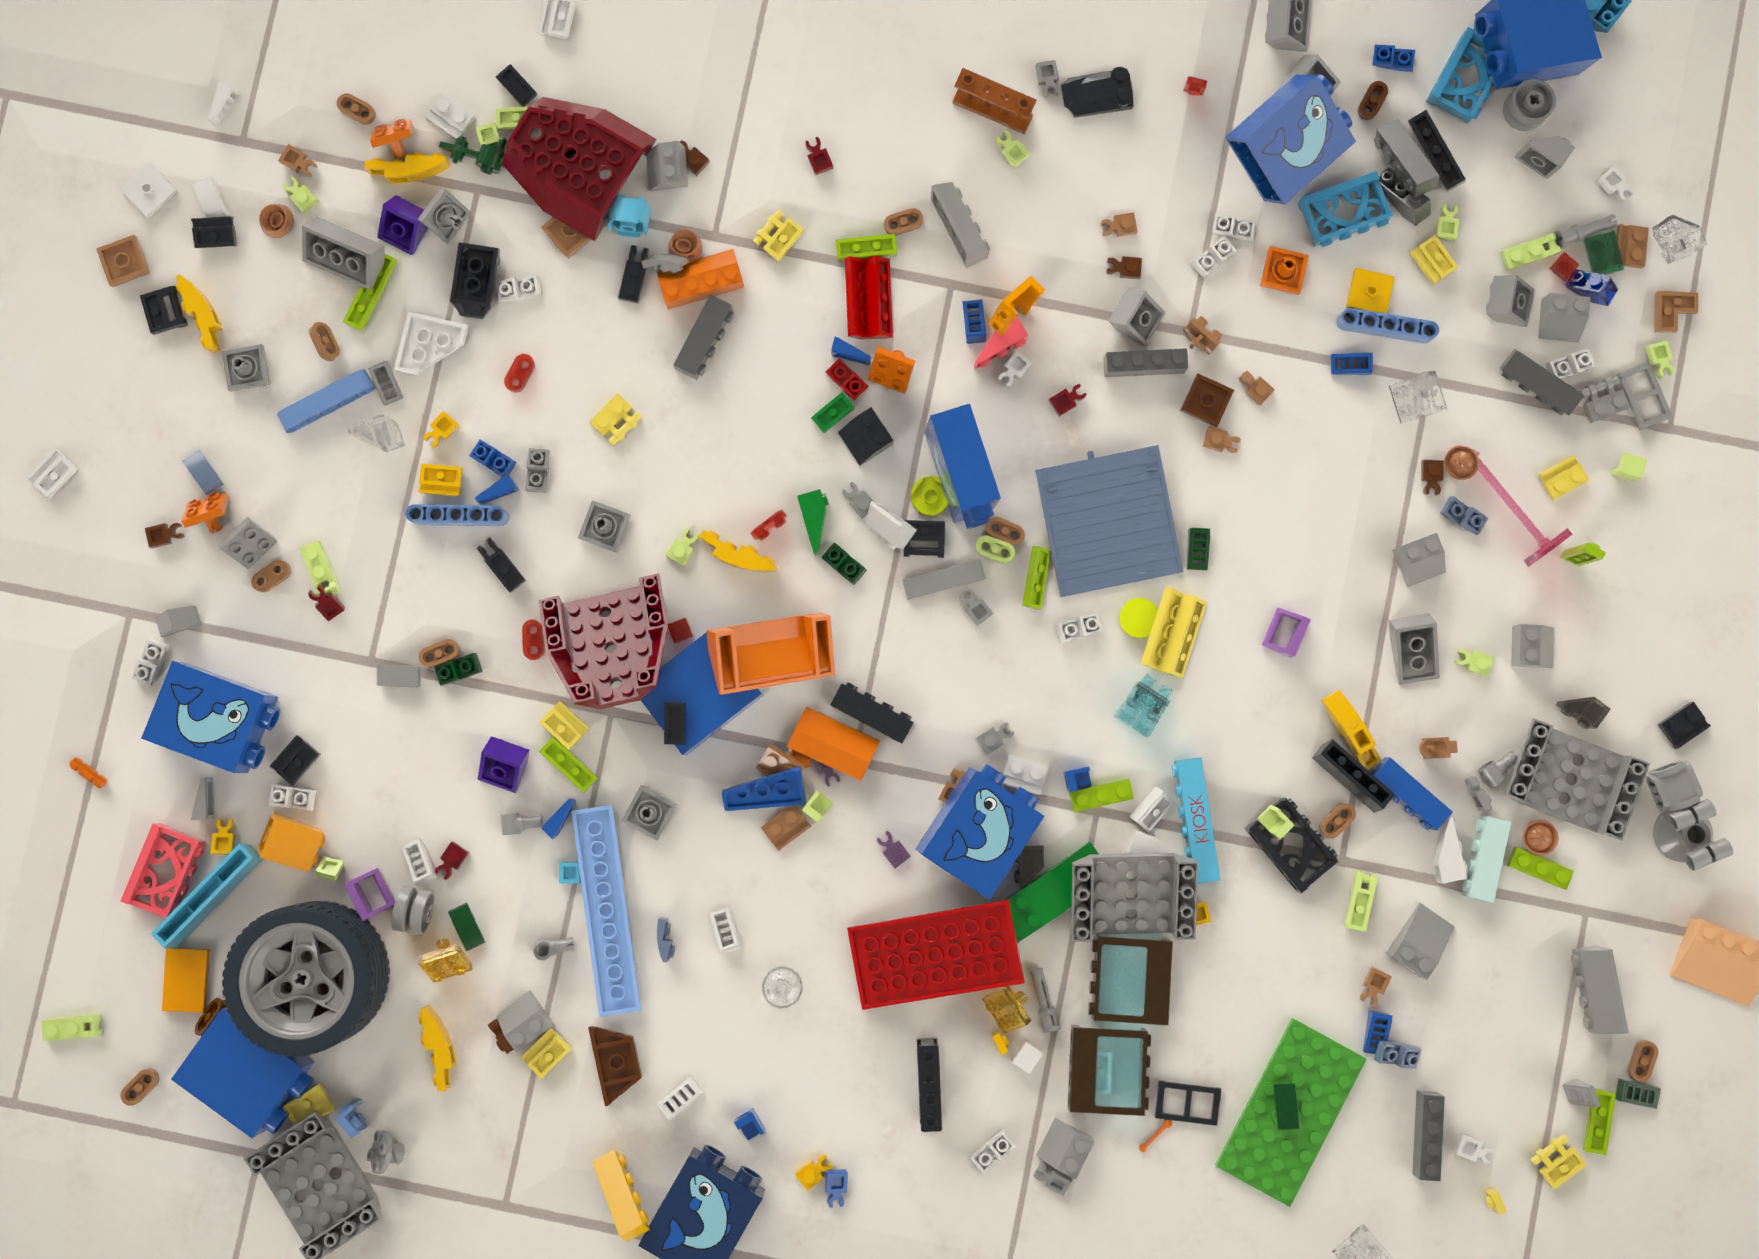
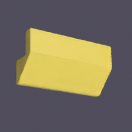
M1165 587L1141 664L1153 670L1183 679L1207 602L1196 596L1183 594L1173 588Z

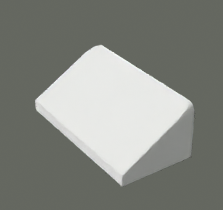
M1154 787L1133 811L1130 818L1149 833L1175 802L1164 791Z

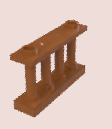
M962 68L954 85L958 90L952 103L1025 135L1033 118L1031 112L1037 99Z

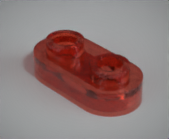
M520 354L513 361L504 379V384L509 391L518 393L525 388L535 369V361L530 355ZM527 362L529 364L527 368H522L523 363ZM514 380H519L517 386H513Z
M779 510L757 526L750 533L754 540H764L770 535V530L774 527L778 529L786 523L787 515L783 510Z
M528 620L522 626L523 654L527 659L533 661L541 659L544 655V635L542 624L539 621ZM532 627L537 628V632L535 634H532L530 632V629ZM533 647H537L538 652L536 654H532L531 649Z

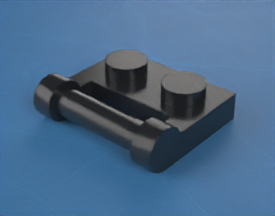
M168 286L139 295L150 333L153 335L188 325L187 319L184 318L177 296L179 292L176 286ZM166 296H169L175 320L170 321L164 300Z
M905 520L916 529V532L904 547L903 557L922 555L944 558L945 521ZM910 541L938 542V548L910 547Z

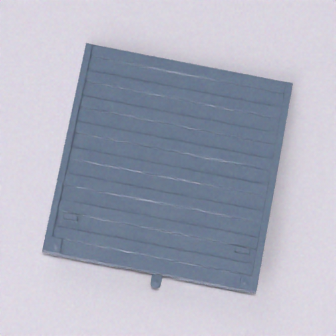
M1159 445L1094 458L1093 451H1088L1087 460L1035 470L1060 597L1183 572Z

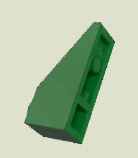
M820 489L797 496L814 556L819 554L826 516L825 506L829 505L826 493L822 494Z

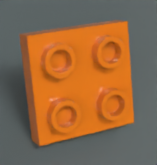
M399 119L393 122L394 125L387 127L386 124L375 127L370 138L373 148L389 143L395 159H400L407 155L401 139L412 136L414 126L411 120Z
M1269 246L1260 286L1299 295L1309 255Z
M877 347L868 380L905 394L916 361L905 357L904 353L900 350L892 352Z
M226 491L222 493L214 492L201 500H191L187 504L181 520L183 526L187 528L205 522L211 534L215 533L214 530L216 532L221 531L223 527L217 517L225 514L229 500Z

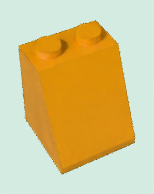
M272 812L257 851L260 858L309 872L310 868H314L317 863V850L323 847L326 837L323 836L324 832L319 828Z

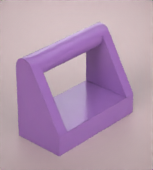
M1277 608L1262 646L1287 657H1295L1311 619ZM1283 615L1297 621L1286 648L1271 643Z
M378 868L344 884L362 921L378 915L395 904V900ZM373 876L387 903L374 911L359 882Z

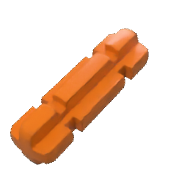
M75 757L69 763L71 769L79 771L78 774L90 783L93 782V785L101 789L106 785L107 779L102 775H98V772L86 763L83 764L81 759Z

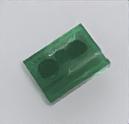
M1615 230L1584 238L1583 241L1593 278L1624 270Z

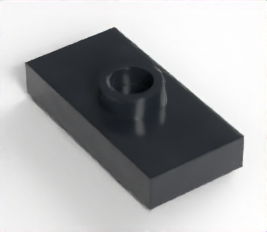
M511 64L495 76L522 107L526 106L538 95Z
M665 702L664 744L686 745V703Z

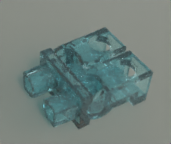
M1149 674L1145 675L1141 681L1136 682L1120 708L1113 715L1126 725H1132L1131 728L1145 737L1151 735L1170 703L1168 699L1172 693V689L1165 685H1162L1158 692L1151 689L1156 679Z

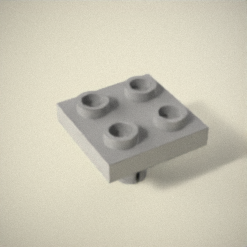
M441 187L418 220L443 242L448 244L461 228V225L463 226L471 211L449 191Z
M262 344L221 351L228 391L234 392L270 385L265 349Z
M592 500L578 539L617 553L631 515Z
M247 517L238 526L234 527L233 531L218 546L223 552L249 569L277 540L273 535Z
M640 785L621 822L658 841L678 804Z

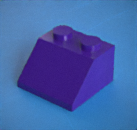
M395 195L383 204L377 238L413 255L428 230L418 220L424 209Z
M491 736L481 752L477 780L516 793L528 763L530 750Z

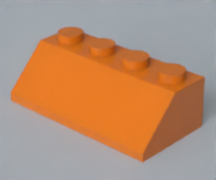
M733 249L696 259L682 266L683 270L672 273L671 270L666 272L662 270L657 271L659 284L668 310L706 299L710 294L717 296L744 288Z

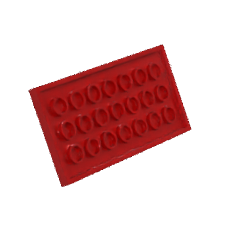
M1009 899L847 928L862 1010L1025 983Z

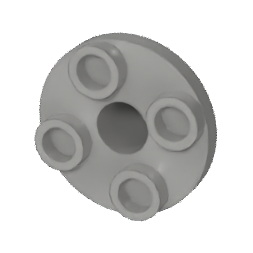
M377 1130L374 1134L372 1149H369L367 1152V1161L371 1162L372 1173L383 1174L389 1163L398 1165L403 1161L405 1147L401 1143H393L389 1131Z

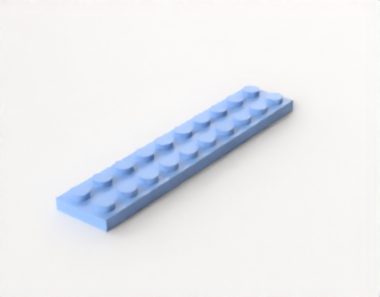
M613 805L571 811L599 1017L641 1011Z

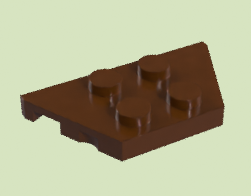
M589 1026L588 1030L605 1106H609L643 1077L635 1039L632 1035Z

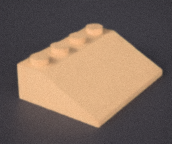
M1691 917L1670 975L1749 1007L1759 992V942L1705 920Z

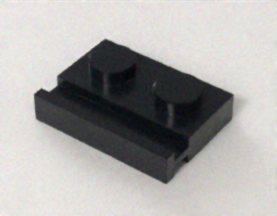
M234 217L191 218L194 248L237 246L235 226L233 224Z
M1694 701L1689 702L1657 724L1667 739L1674 745V749H1679L1711 726L1707 723L1706 718Z
M296 735L269 767L273 768L277 774L293 786L321 754L308 742L304 741L300 735Z

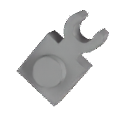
M1056 61L1036 63L1039 85L1045 84L1043 90L1044 97H1048L1047 90L1049 89L1054 90L1055 96H1058L1059 88L1054 83L1059 81Z
M851 482L850 486L853 488V492L847 493L843 489L842 493L845 497L852 499L849 505L863 519L868 515L870 503L874 502V500L864 490L859 494L856 484Z
M968 589L967 592L970 594V599L966 600L960 595L959 600L969 606L965 611L973 622L979 626L994 613L982 598L976 601L974 599V592Z
M1007 722L999 727V731L996 732L994 727L976 738L986 755L1004 745L1001 740L1002 738H1010L1014 735L1013 731L1009 734L1004 733V727L1009 725Z
M1471 776L1464 779L1471 791L1469 793L1478 811L1485 812L1492 809L1490 804L1492 802L1491 797L1484 789H1481L1477 777Z
M1043 1162L1039 1163L1033 1175L1037 1180L1047 1181L1046 1187L1063 1196L1073 1179L1055 1168L1050 1170Z

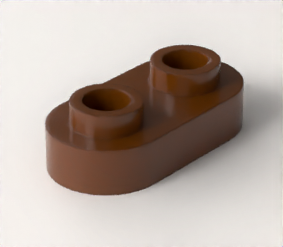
M1375 81L1368 87L1357 109L1358 115L1362 119L1371 120L1379 112L1388 95V87L1384 82ZM1377 91L1379 96L1374 95L1373 92ZM1364 108H1368L1370 113L1365 112Z
M215 998L211 1001L195 1025L196 1035L202 1036L219 1011L227 1007L223 999Z

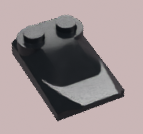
M1116 67L1112 71L1071 77L1061 83L1064 107L1073 113L1074 118L1133 109V91L1127 68Z
M458 243L450 302L457 309L460 316L483 319L485 314L491 309L497 267L500 264L499 248Z

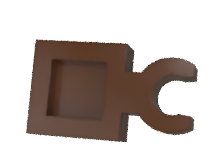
M681 140L680 143L685 147L687 169L698 176L710 160L696 147H693L690 151L687 143Z
M1122 256L1121 262H1118L1115 258H1108L1107 263H1112L1114 268L1107 269V274L1112 275L1120 272V278L1140 280L1142 258Z
M1422 460L1421 481H1427V485L1423 488V493L1428 495L1429 488L1432 487L1435 490L1434 494L1439 495L1441 488L1438 482L1444 479V460Z
M163 523L145 528L149 548L153 549L172 544L171 538H184V534H176V529L183 527L182 524L173 523L168 528V524Z
M496 1018L489 1023L488 1027L496 1035L498 1048L502 1052L505 1051L506 1054L514 1050L505 1038L498 1019Z

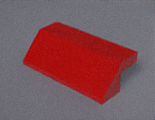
M852 256L846 257L845 279L848 337L862 340L893 338L890 259L879 256L867 259Z

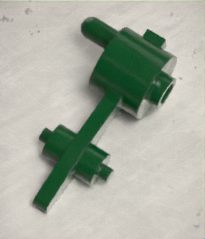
M462 136L461 139H456L455 144L440 141L438 147L452 152L450 158L453 159L452 163L462 162L464 156L476 159L475 165L480 168V171L491 175L492 173L499 174L501 167L504 168L502 162L505 153L503 151L507 140L501 137L496 147L482 144L480 151H474L467 148L469 143Z

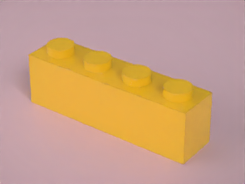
M612 1150L594 1160L592 1163L619 1236L629 1242L650 1230L647 1223L649 1222L648 1214L644 1209L642 1210L640 1205L642 1198L638 1191H635L633 1186L635 1180L626 1168L628 1165L626 1157Z

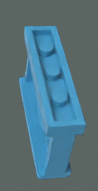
M1468 27L1463 32L1425 101L1459 117L1467 124L1472 119H1477L1482 110L1480 108L1481 103L1486 102L1491 94V91H1489L1490 86L1495 85L1493 76L1489 75L1488 77L1485 67L1486 57L1484 59L1481 57L1482 54L1486 53L1482 38L1476 35L1474 29ZM1470 43L1482 48V50L1478 53ZM1465 56L1467 58V61L1471 57L1472 60L1468 63H1464L1462 61V57ZM1475 64L1479 75V83L1461 88L1462 80L1460 75L1454 70L1455 67L1465 69ZM1450 79H1455V80H1456V82H1457V87H1456V88H1454V87H1455V84H1454V85H1451V84L1449 83V80H1450ZM1481 90L1478 97H1476L1474 93L1479 92ZM1440 95L1454 97L1453 102L1443 98ZM1459 97H1462L1464 105H1466V100H1471V108L1464 109L1460 107Z
M1377 171L1303 196L1297 203L1306 221L1314 247L1319 245L1326 247L1336 239H1340V241L1346 240L1352 236L1351 234L1356 232L1358 234L1366 233L1371 227L1376 225L1377 228L1389 224V220L1393 217L1379 182ZM1369 186L1372 187L1376 199H1369ZM1351 193H1357L1356 198L1361 197V200L1352 199ZM1340 196L1350 204L1359 205L1352 221H1346L1332 215L1338 207ZM1327 201L1333 203V207L1329 211L1326 210L1330 207L1326 205ZM1368 204L1379 206L1381 211L1378 217L1370 216V211L1375 212L1376 210L1373 207H1367ZM1310 207H1313V209L1320 216L1316 219V221L1314 220ZM1362 218L1366 220L1364 222L1359 223ZM1323 219L1327 221L1323 225V229L1329 227L1331 229L1329 234H1322L1318 230V224Z

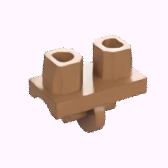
M1202 316L1197 319L1193 318L1183 330L1188 335L1187 338L1192 342L1189 348L1192 350L1197 346L1201 351L1204 350L1210 355L1220 344L1219 340L1222 334L1215 329L1210 333L1205 328L1208 324L1207 320Z
M1449 737L1423 738L1419 746L1423 759L1451 758L1450 753L1458 752L1457 741H1449Z

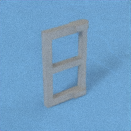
M1650 362L1624 372H1619L1616 375L1620 379V384L1638 423L1639 430H1644L1647 427L1673 417ZM1645 370L1653 390L1633 397L1626 377ZM1656 395L1664 415L1644 422L1636 402Z

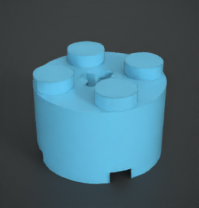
M617 195L610 207L608 229L611 231L615 229L618 231V235L630 238H638L642 233H644V236L647 235L651 213L647 200L641 197L632 199L626 198L623 195Z

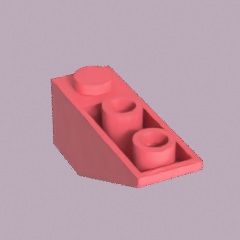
M1016 316L1003 336L994 331L974 363L975 369L978 367L983 369L992 363V359L996 357L1001 359L1009 353L1008 350L1014 347L1018 349L1026 344L1028 333L1018 316Z

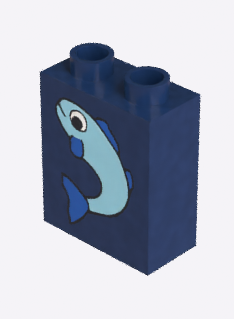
M704 1145L702 1151L693 1147L650 1222V1230L644 1233L638 1246L660 1259H729L763 1199L765 1188L759 1186L762 1177L745 1166H741L738 1172L723 1164L726 1156L712 1146Z

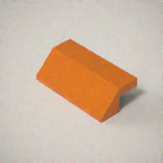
M806 707L787 747L862 781L880 740Z

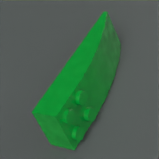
M1091 842L1003 899H1009L1017 943L1071 907L1072 863L1088 855L1099 854Z

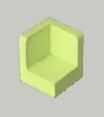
M1625 452L1622 454L1619 467L1612 470L1611 474L1633 482L1642 479L1648 459Z
M817 790L802 811L818 823L832 806L833 802Z
M1270 805L1257 818L1279 840L1294 826L1282 811L1273 805Z

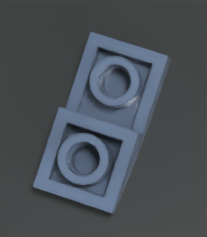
M200 450L182 461L206 496L224 485Z
M1454 496L1448 498L1440 512L1448 520L1475 535H1479L1488 520V517L1477 509L1468 507Z
M660 917L657 923V943L661 959L667 963L670 958L674 957L675 946L672 945L673 940L665 939V936H669L671 924L668 923L669 918Z
M1379 1041L1374 1060L1382 1064H1396L1400 1068L1416 1069L1422 1049L1402 1043Z

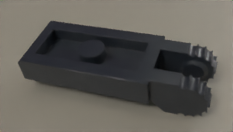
M632 245L629 251V258L626 261L618 299L638 304L647 268H643L642 262L634 261L637 246ZM643 248L641 261L648 258V248Z
M489 538L487 542L495 553L489 556L481 545L477 547V550L485 559V563L508 592L511 593L527 580L504 551Z

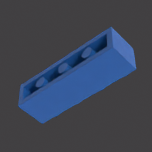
M1384 757L1372 771V774L1396 794L1391 800L1395 803L1400 802L1404 806L1403 810L1411 817L1416 816L1420 820L1419 824L1426 830H1438L1453 813L1452 810L1392 758Z

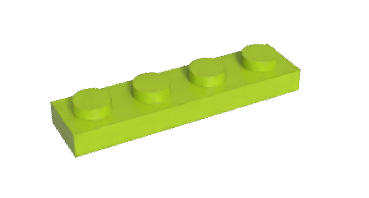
M384 253V265L372 289L368 290L360 286L343 323L361 332L364 331L398 263L396 258Z

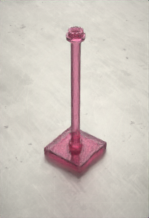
M1479 459L1478 471L1539 543L1538 547L1540 549L1524 560L1528 567L1573 535L1567 528L1551 541L1548 537L1545 538Z

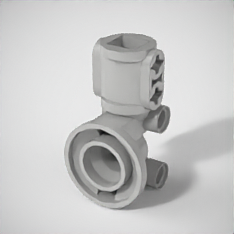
M1686 760L1676 761L1651 770L1648 773L1649 775L1646 776V782L1657 807L1662 812L1656 819L1653 829L1654 841L1659 851L1673 861L1685 862L1692 871L1733 855V848L1726 838L1715 842L1712 841L1713 829L1709 818L1716 816V809L1709 799L1700 801L1703 791L1691 764ZM1692 826H1694L1696 831L1693 843L1690 842L1687 836V832Z

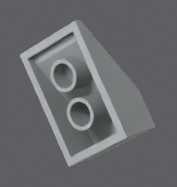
M1422 614L1389 620L1390 642L1398 684L1440 678L1437 622L1430 614Z
M1419 903L1386 954L1420 978L1428 980L1439 963L1455 926Z

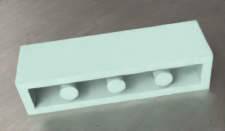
M1480 816V819L1477 820L1475 826L1477 831L1476 839L1471 844L1472 857L1467 863L1468 875L1462 885L1463 896L1494 903L1511 822L1488 816Z

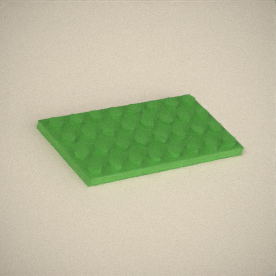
M1291 1018L1215 1164L1216 1167L1290 1207L1367 1059ZM1295 1083L1299 1129L1278 1130L1273 1085Z

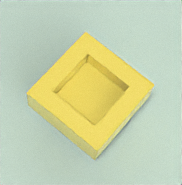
M1492 1187L1484 1190L1487 1196L1485 1202L1490 1210L1495 1211L1499 1215L1507 1212L1497 1190Z

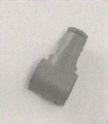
M1510 751L1502 759L1492 760L1479 768L1478 772L1490 788L1495 787L1505 780L1507 770L1517 762L1519 756L1514 751Z
M519 813L501 815L502 835L521 834V831H524V829L542 827V815L525 817L519 815Z
M570 937L556 941L554 939L537 940L533 945L534 956L539 960H546L550 956H555L556 953L575 950L574 944H572L573 938ZM546 945L548 952L543 955L538 954L536 951L537 947Z

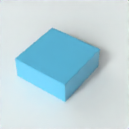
M560 862L559 883H581L578 862Z

